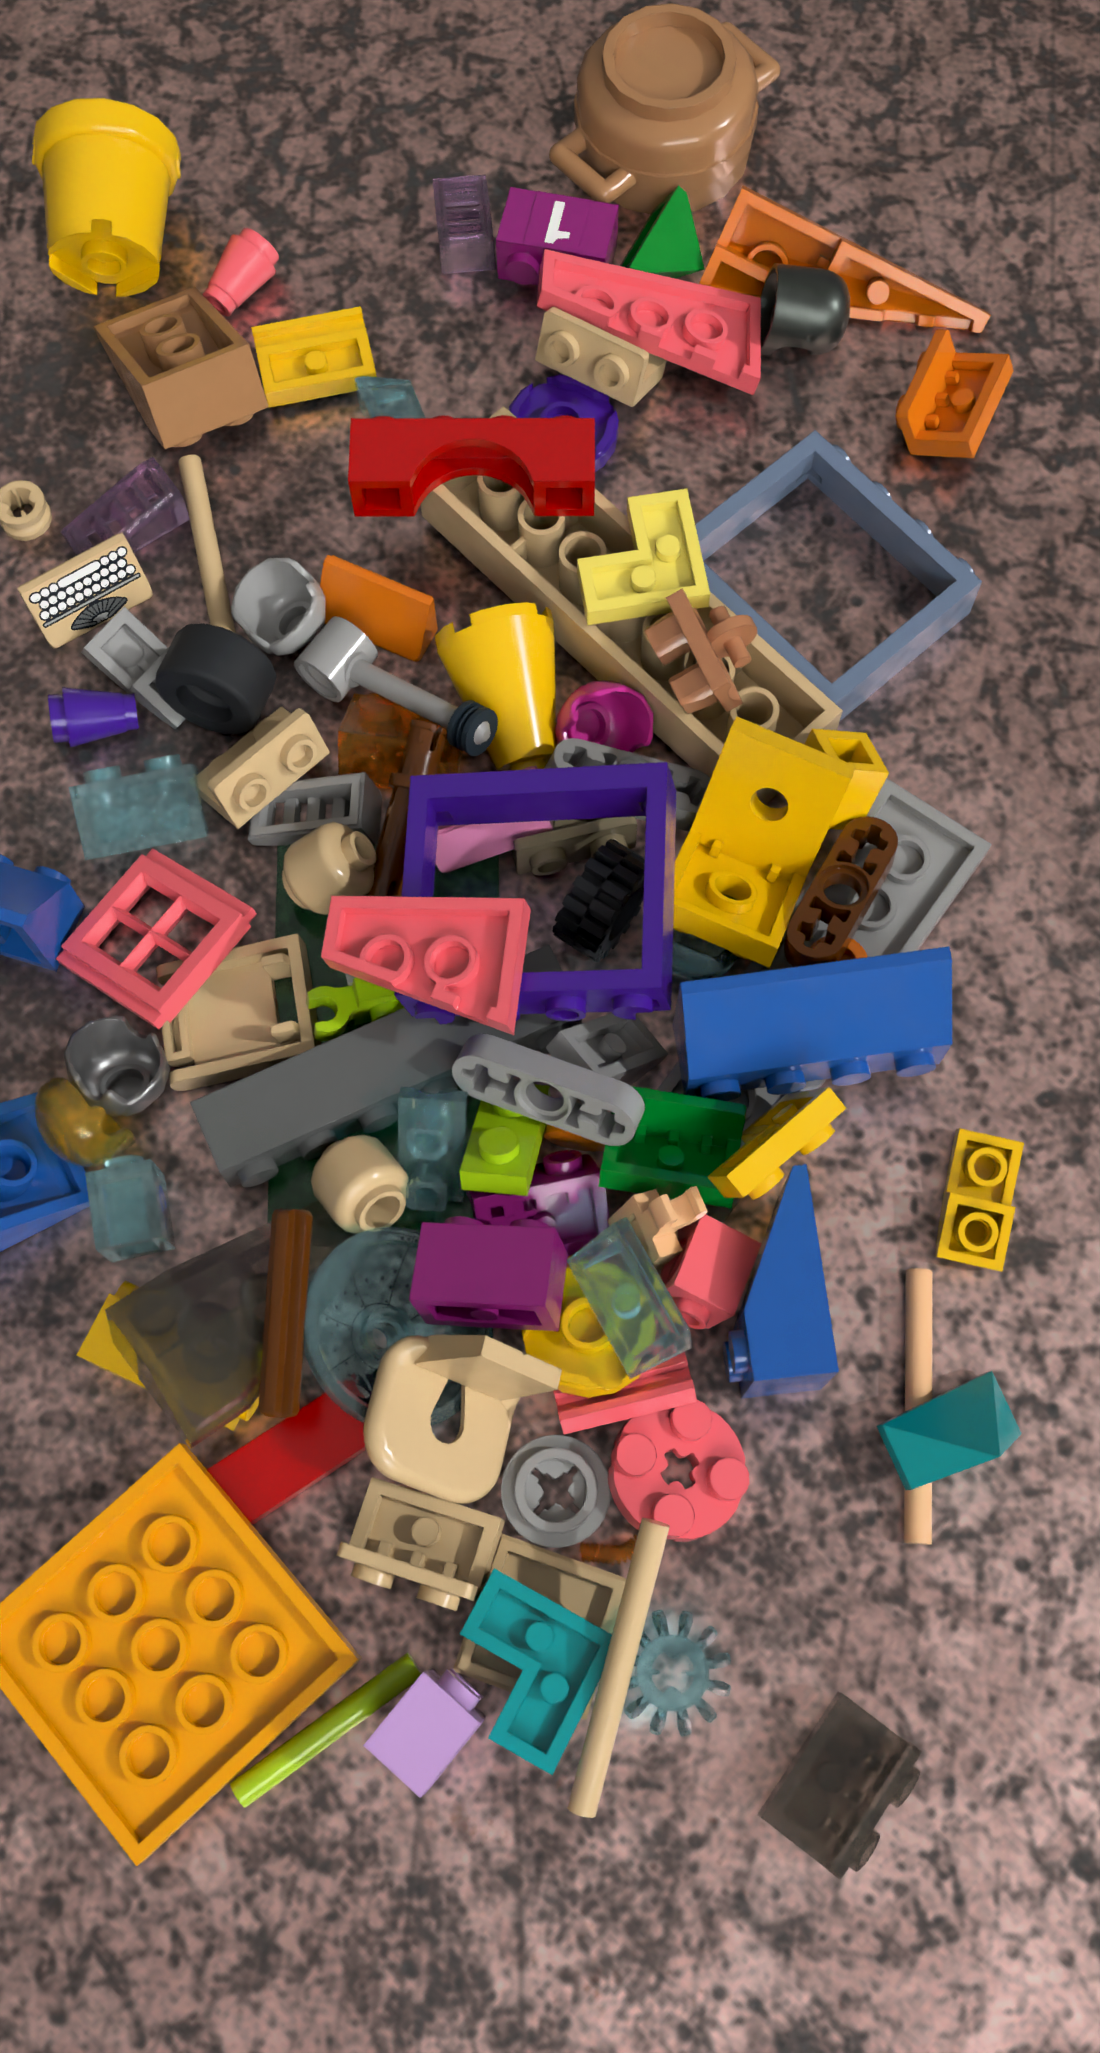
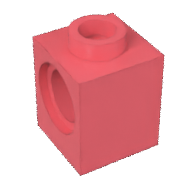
M705 1214L699 1220L677 1230L678 1241L683 1251L662 1268L650 1297L651 1300L669 1308L667 1313L673 1320L693 1329H709L735 1315L762 1244Z

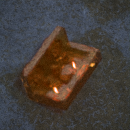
M354 693L338 730V775L365 772L378 788L393 790V788L388 786L389 778L392 772L398 773L410 731L411 720L435 723L377 693L366 695ZM447 739L437 774L460 773V760L463 751L451 746Z

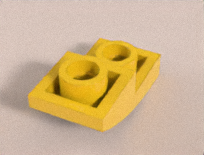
M961 1128L955 1130L940 1212L935 1257L1003 1271L1016 1209L1011 1204L1024 1142Z

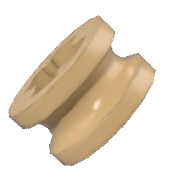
M23 480L13 481L1 487L0 524L6 534L15 540L21 541L33 540L43 535L50 527L52 514L41 489L32 482ZM30 504L33 510L26 515L24 505ZM19 507L22 510V517H14L12 512Z

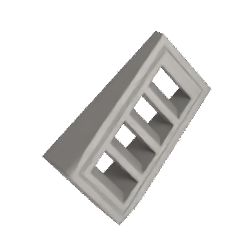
M365 772L297 780L250 819L248 841L253 845L290 846L319 826L336 822L347 825L354 831L363 833L372 845H377L380 836L381 791ZM276 803H285L283 824L275 825ZM301 803H307L306 821L300 822ZM326 804H332V816L330 819H325Z

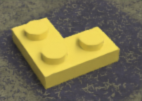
M687 488L627 497L626 512L634 550L577 559V575L587 625L670 613L672 610L666 597L682 588L693 608L709 607L710 590Z

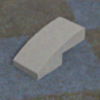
M123 607L93 637L81 653L128 694L134 693L136 701L175 730L186 719L175 712L161 698L155 686L157 670L169 647L162 643L127 608Z

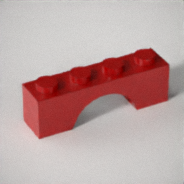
M444 415L433 418H393L390 416L351 418L348 484L354 516L415 517L423 500L435 488L449 480L472 475L496 478L511 485L525 498L534 516H594L595 418H575L569 415H560L553 418H515L507 415L493 418H454Z

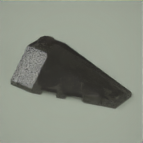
M317 1200L300 1209L311 1212L313 1216L307 1306L319 1313L325 1304L332 1302L348 1281L346 1277L350 1278L344 1255V1247H342L344 1246L343 1244H345V1254L352 1276L375 1246L376 1241L374 1240V1235L369 1232L356 1234L344 1231L334 1222ZM271 1222L164 1271L105 1309L114 1346L191 1449L248 1410L259 1397ZM308 1307L306 1308L305 1330L317 1316V1313Z

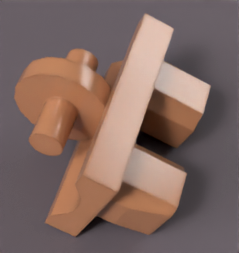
M683 588L666 597L672 612L660 618L644 630L658 659L664 666L690 651L693 652L698 662L669 678V683L680 705L687 714L709 707L718 701L726 712L743 704L721 658L729 656L735 668L743 667L751 661V656L746 647L757 635V627L753 619L748 615L730 617L725 606H718L709 613L714 626L707 631L697 609L692 607Z

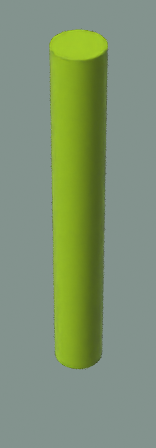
M408 1652L233 1780L230 1783V1787L239 1803L244 1808L252 1804L411 1686L422 1674Z

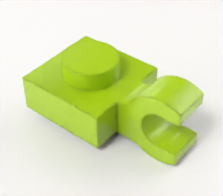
M357 977L353 978L351 986L339 988L330 986L316 987L307 993L306 999L308 1009L325 1006L332 1009L336 1015L329 1021L315 1023L313 1033L315 1040L329 1041L339 1037L346 1030L351 1020L354 1021V1025L373 1022L405 1007L394 996V991Z

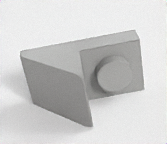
M612 1013L564 1029L546 1046L547 1051L552 1057L620 1080L630 1086L661 1063L668 1055V1052L637 1016L636 1020L616 1017Z

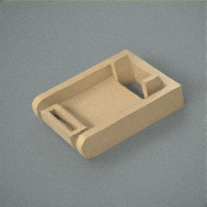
M298 933L233 948L171 1023L166 1021L163 1024L164 1051L168 1064L172 1067H185L169 1073L170 1087L172 1089L186 1091L246 1078L321 1045V1041L315 1040L313 1033L314 1025L318 1022L316 1008L308 1009L306 1004L307 993L313 987L306 943ZM177 960L157 966L158 982L161 985H165L184 961ZM292 977L298 1023L294 1021L280 1023L274 981Z

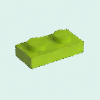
M534 1084L539 1091L551 1097L549 1085ZM481 1100L460 1168L461 1189L528 1196L546 1123Z

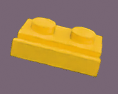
M361 306L251 327L268 408L378 387L375 365Z

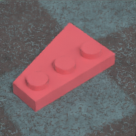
M331 896L321 958L332 969L514 1035L531 909L525 898Z

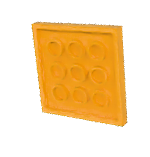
M182 1443L177 1444L0 1603V1689L136 1866L150 1857L362 1659L188 1446Z

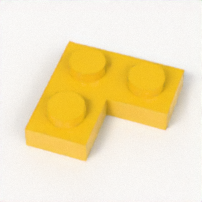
M830 1087L786 1094L743 1131L741 1139L745 1145L713 1171L708 1178L724 1198H744L747 1195L752 1200L759 1198L784 1177L785 1174L780 1169V1166L798 1150L802 1155H807L820 1147L833 1135L835 1129L830 1122L847 1108Z

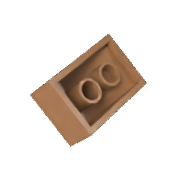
M196 287L94 326L98 339L148 429L164 449L190 446L199 441L202 434L224 425L237 426L246 423L253 417L254 413L269 407L249 343Z

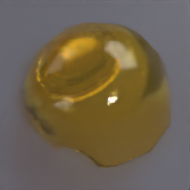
M51 1078L39 1088L35 1099V1118L38 1131L48 1147L63 1161L83 1167L101 1166L136 1143L134 1134L128 1128H122L110 1115L106 1114L102 1106H89L79 1091L66 1078Z

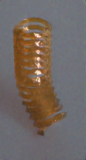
M633 1534V1538H629L627 1542L624 1541V1544L610 1545V1550L608 1544L605 1545L604 1550V1544L602 1543L599 1550V1544L596 1543L594 1550L593 1542L589 1545V1542L585 1544L582 1541L579 1550L581 1552V1559L583 1563L586 1560L588 1563L590 1561L592 1563L597 1562L598 1564L606 1562L607 1565L610 1562L614 1565L616 1560L619 1565L622 1560L624 1563H627V1557L630 1561L632 1559L637 1535Z

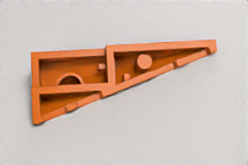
M744 185L740 190L699 282L702 285L760 298L765 280L774 263L814 267L833 271L846 282L850 294L849 318L894 321L924 327L936 326L982 333L991 316L989 312Z

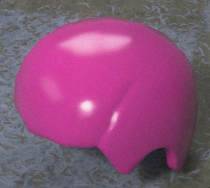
M592 681L580 686L571 693L559 710L555 725L556 742L558 745L563 740L576 738L633 753L636 749L648 746L651 743L654 713L643 694L618 682Z

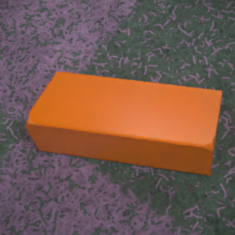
M334 555L326 556L323 562L320 587L326 597V620L324 624H327L334 616L341 617L358 627L374 645L413 662L420 661L438 630L433 597Z

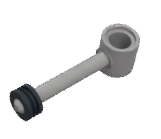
M332 617L294 661V666L301 678L323 697L333 702H340L351 688L361 685L447 729L449 744L471 756L482 754L495 737L498 718L493 710L473 700L465 701L457 707L373 665V662L378 657L376 647L358 627L341 617Z

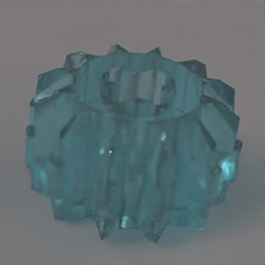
M656 1610L651 1613V1622L656 1637L650 1640L643 1630L639 1645L642 1649L638 1656H636L634 1675L631 1676L628 1688L630 1690L638 1687L641 1693L628 1703L624 1712L630 1719H634L644 1711L649 1703H652L655 1707L649 1720V1731L652 1734L660 1735L665 1727L667 1711H674L675 1726L681 1736H687L691 1734V1722L686 1710L687 1708L693 1706L700 1717L709 1723L717 1717L714 1708L701 1697L705 1690L719 1696H729L731 1686L724 1681L709 1679V1669L724 1668L731 1664V1659L728 1653H715L705 1657L702 1652L718 1635L713 1626H707L701 1630L696 1638L691 1641L688 1639V1635L693 1624V1614L688 1611H682L677 1618L675 1634L669 1635L667 1618L664 1612ZM663 1653L664 1656L670 1659H675L682 1654L687 1660L689 1669L682 1670V1674L688 1675L689 1680L680 1691L671 1685H667L661 1690L655 1686L652 1675H657L660 1671L652 1668L660 1654Z

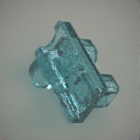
M412 1087L400 1088L398 1096V1163L407 1172L409 1177L406 1186V1207L411 1210L442 1212L446 1210L447 1201L463 1202L465 1190L461 1189L460 1168L466 1151L467 1091L431 1094L421 1092Z

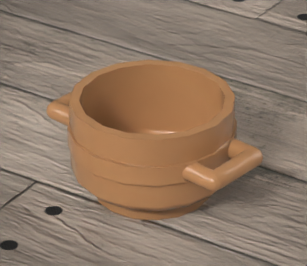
M673 3L645 6L624 16L618 23L606 29L585 52L577 77V92L574 98V122L576 129L550 148V161L594 201L604 203L615 202L627 210L651 214L679 185L687 192L691 212H696L724 198L744 175L757 125L759 109L757 94L779 77L780 65L732 23L727 21L720 23L719 20L698 8Z

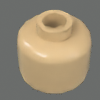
M336 822L321 825L292 843L286 851L282 871L284 888L294 903L301 908L318 914L328 915L331 896H365L371 891L374 883L376 852L370 840L363 833L354 831L347 825Z
M367 1135L346 1137L328 1146L316 1163L311 1178L315 1197L334 1222L344 1231L356 1234L381 1232L392 1226L404 1212L410 1191L407 1172L377 1138Z

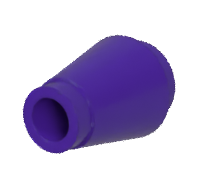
M62 687L63 693L48 695L54 743L69 742L71 748L125 733L127 730L139 729L134 693L122 694L118 692Z

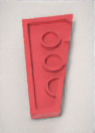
M547 249L544 250L539 270L538 308L548 311L551 307H556L644 349L650 354L754 395L761 379V298Z

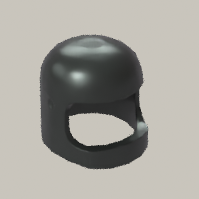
M774 263L760 295L761 355L772 356L774 351L783 347L807 349L810 355H821L831 351L843 338L849 321L850 294L846 282L841 276L830 270ZM775 305L774 316L770 326L771 311Z

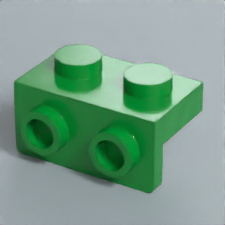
M632 1086L638 1091L644 1101V1114L631 1141L620 1146L605 1145L598 1187L633 1193H643L656 1189L659 1196L667 1194L670 1199H674L682 1195L690 1187L697 1186L704 1204L732 1208L734 1198H724L708 1176L740 1149L746 1119V1106L740 1103Z

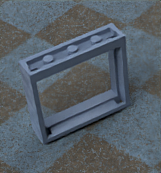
M816 430L695 524L710 592L736 615L750 616L757 627V634L843 710L840 721L971 612L982 581L975 575L974 570L967 561L951 554L933 537L931 530L924 522L908 515L892 500L889 492L882 484L871 481L851 463L847 453L841 447L835 444L831 445ZM806 479L815 484L936 596L934 600L833 683L827 680L704 562V560Z

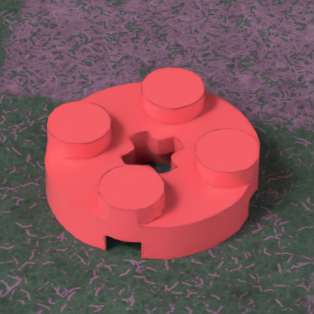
M699 1400L696 1403L630 1418L616 1436L615 1446L611 1453V1466L608 1467L610 1493L623 1517L637 1530L640 1528L642 1518L666 1523L670 1526L667 1539L674 1542L697 1540L723 1526L737 1510L740 1499L746 1493L750 1484L749 1472L745 1466V1455L735 1432L721 1416L711 1411L705 1403ZM673 1452L679 1459L686 1457L690 1461L693 1469L688 1474L692 1483L688 1488L685 1489L679 1481L667 1484L663 1480L661 1472L668 1467L667 1459L664 1456L666 1453Z

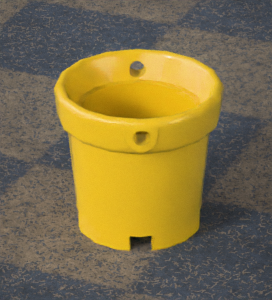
M80 98L52 106L36 121L32 140V164L36 165L43 181L47 255H49L51 272L66 285L97 295L98 282L116 284V297H128L147 291L159 279L168 197L173 194L177 179L181 178V152L175 135L156 116L135 105L106 98Z

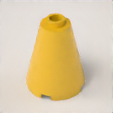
M536 603L504 604L469 614L472 626L456 633L453 622L444 626L435 635L437 654L462 702L473 700L493 710L497 715V731L493 741L487 748L497 771L522 770L530 766L544 769L557 746L555 735L554 621L551 610L545 607L542 614L539 615Z

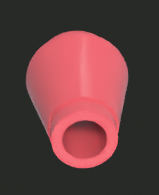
M244 228L239 235H231L203 296L220 314L229 317L235 309L241 306L276 274L274 265L279 260L277 251L263 236L252 229Z

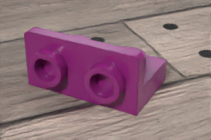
M562 1150L546 1155L543 1158V1163L535 1165L528 1196L465 1190L471 1202L473 1219L482 1222L484 1225L510 1226L512 1221L518 1219H532L543 1222L549 1227L557 1229L568 1256L614 1246L612 1231L607 1221L610 1217L606 1189L598 1187L601 1169L589 1154L582 1155L580 1151Z

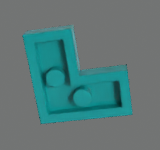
M494 1568L460 1632V1635L522 1669L488 1739L553 1775L601 1679L612 1634Z

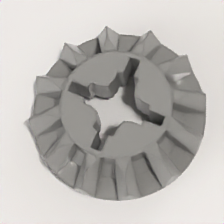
M548 1435L525 1444L511 1458L502 1478L501 1498L509 1522L521 1536L542 1547H569L585 1540L598 1529L606 1516L610 1504L611 1493L608 1485V1472L598 1454L587 1444L569 1436ZM573 1468L577 1469L578 1472L572 1477L573 1483L570 1485L568 1493L574 1499L573 1504L580 1511L575 1514L569 1507L565 1509L556 1503L549 1510L544 1509L537 1516L534 1512L540 1506L539 1501L542 1499L544 1491L538 1484L539 1479L532 1473L537 1470L543 1476L547 1474L550 1478L557 1480L563 1474L567 1475Z

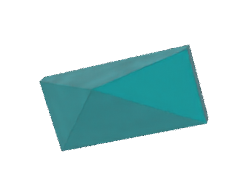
M992 1371L985 1372L876 1426L905 1490L918 1488L998 1458L1022 1434Z

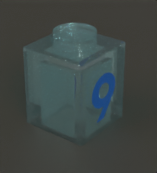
M139 1155L119 1156L104 1162V1169L85 1173L95 1248L110 1262H116L176 1249L165 1175L151 1159L144 1160Z

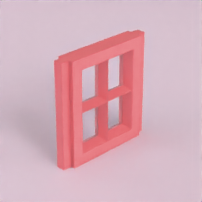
M152 848L146 856L140 855L61 945L64 950L56 960L62 966L159 1030L166 1021L171 1023L251 928L249 923L257 913L251 906ZM150 887L174 901L153 927L129 913ZM188 911L214 925L193 952L167 937ZM120 922L144 936L122 963L98 948ZM158 946L184 961L162 988L137 973L138 969Z

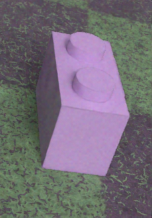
M453 1668L450 1670L446 1669L442 1676L434 1669L424 1671L363 1746L421 1798L433 1786L484 1722L486 1716L476 1708L483 1695Z

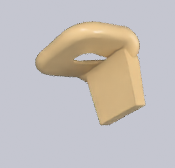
M436 1334L425 1337L420 1335L406 1336L391 1345L379 1363L364 1422V1443L368 1456L377 1470L387 1478L452 1503L469 1504L486 1496L498 1480L514 1411L519 1399L525 1396L558 1390L562 1369L529 1354H522V1351L486 1335ZM448 1379L461 1384L460 1430L452 1442L442 1443L433 1434L430 1422L433 1409Z

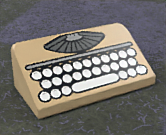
M122 532L17 588L33 620L53 649L59 648L111 620L123 607L129 610L150 599L153 595L151 586Z

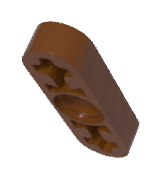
M859 817L850 821L843 828L788 923L784 955L792 967L841 960L893 866L898 846V836L894 828L886 821L876 817ZM866 843L873 844L877 849L873 848L864 861L863 869L855 865L858 849L865 847ZM835 884L847 885L856 891L859 899L849 905H839L830 901L825 896L824 890ZM820 920L828 924L824 943L820 942L816 945L815 949L804 945V941H810L819 927Z

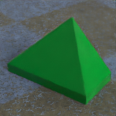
M679 185L652 211L620 266L675 279L705 270L688 195Z

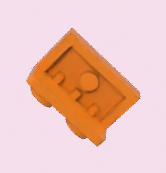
M937 329L927 350L922 352L918 359L916 373L906 394L900 397L896 407V424L902 430L910 455L974 458L1014 371L1009 354L958 353L955 351L949 330Z

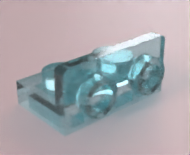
M180 754L144 760L146 772L124 777L121 775L120 766L83 772L85 784L68 788L85 860L209 836L196 777L199 774L197 764L182 765Z

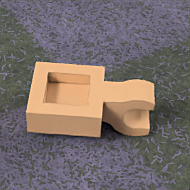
M697 1186L690 1187L682 1195L672 1200L669 1199L667 1194L659 1196L657 1190L654 1189L633 1195L607 1221L628 1272L640 1279L654 1275L682 1252L677 1230L699 1220L708 1211Z

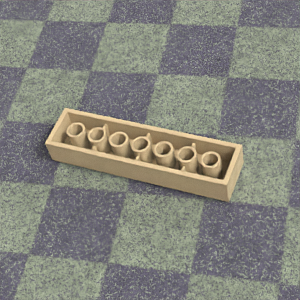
M504 406L489 417L507 415L517 418ZM478 475L463 476L449 480L435 488L421 503L422 517L513 602L536 603L539 615L542 614L545 607L551 610L554 621V640L598 681L618 682L643 694L654 713L653 732L692 769L699 770L711 778L736 716L802 744H805L812 728L837 730L843 710L758 634L746 647L751 656V661L747 665L735 668L729 656L721 658L743 704L726 712L718 701L709 707L687 714L677 700L669 683V678L698 663L693 652L690 651L664 666L658 659L644 630L668 613L587 625L577 575V559L634 550L628 517L596 488L594 516H534L525 498L511 485L496 478ZM711 592L709 607L697 609L707 631L714 626L709 617L712 609L718 606H725L730 617L736 616L733 611ZM762 788L757 790L756 793L759 800L766 805L779 791L771 788Z

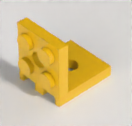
M736 716L692 827L675 860L673 929L681 933L694 935L729 950L737 957L750 959L770 968L805 879L850 784L856 766ZM762 788L775 789L784 795L788 805L782 808L768 807L759 800L756 791ZM723 894L729 895V896L735 898L736 900L730 899V898L724 896Z

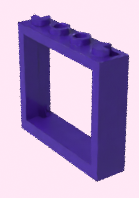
M657 762L410 776L402 897H433L438 826L646 816L642 969L522 972L516 1021L520 1019V1014H545L548 1018L558 1021H577L585 1018L586 1013L612 1012L616 1017L636 1020V1013L671 1010L676 788L668 763ZM397 992L394 994L410 1015L416 1019L435 1018L441 1025L452 1023L455 1020V1016H460Z

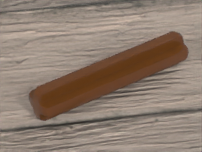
M280 1208L274 1210L272 1214L258 1408L260 1413L273 1418L293 1417L298 1414L300 1409L313 1222L311 1212L304 1209Z

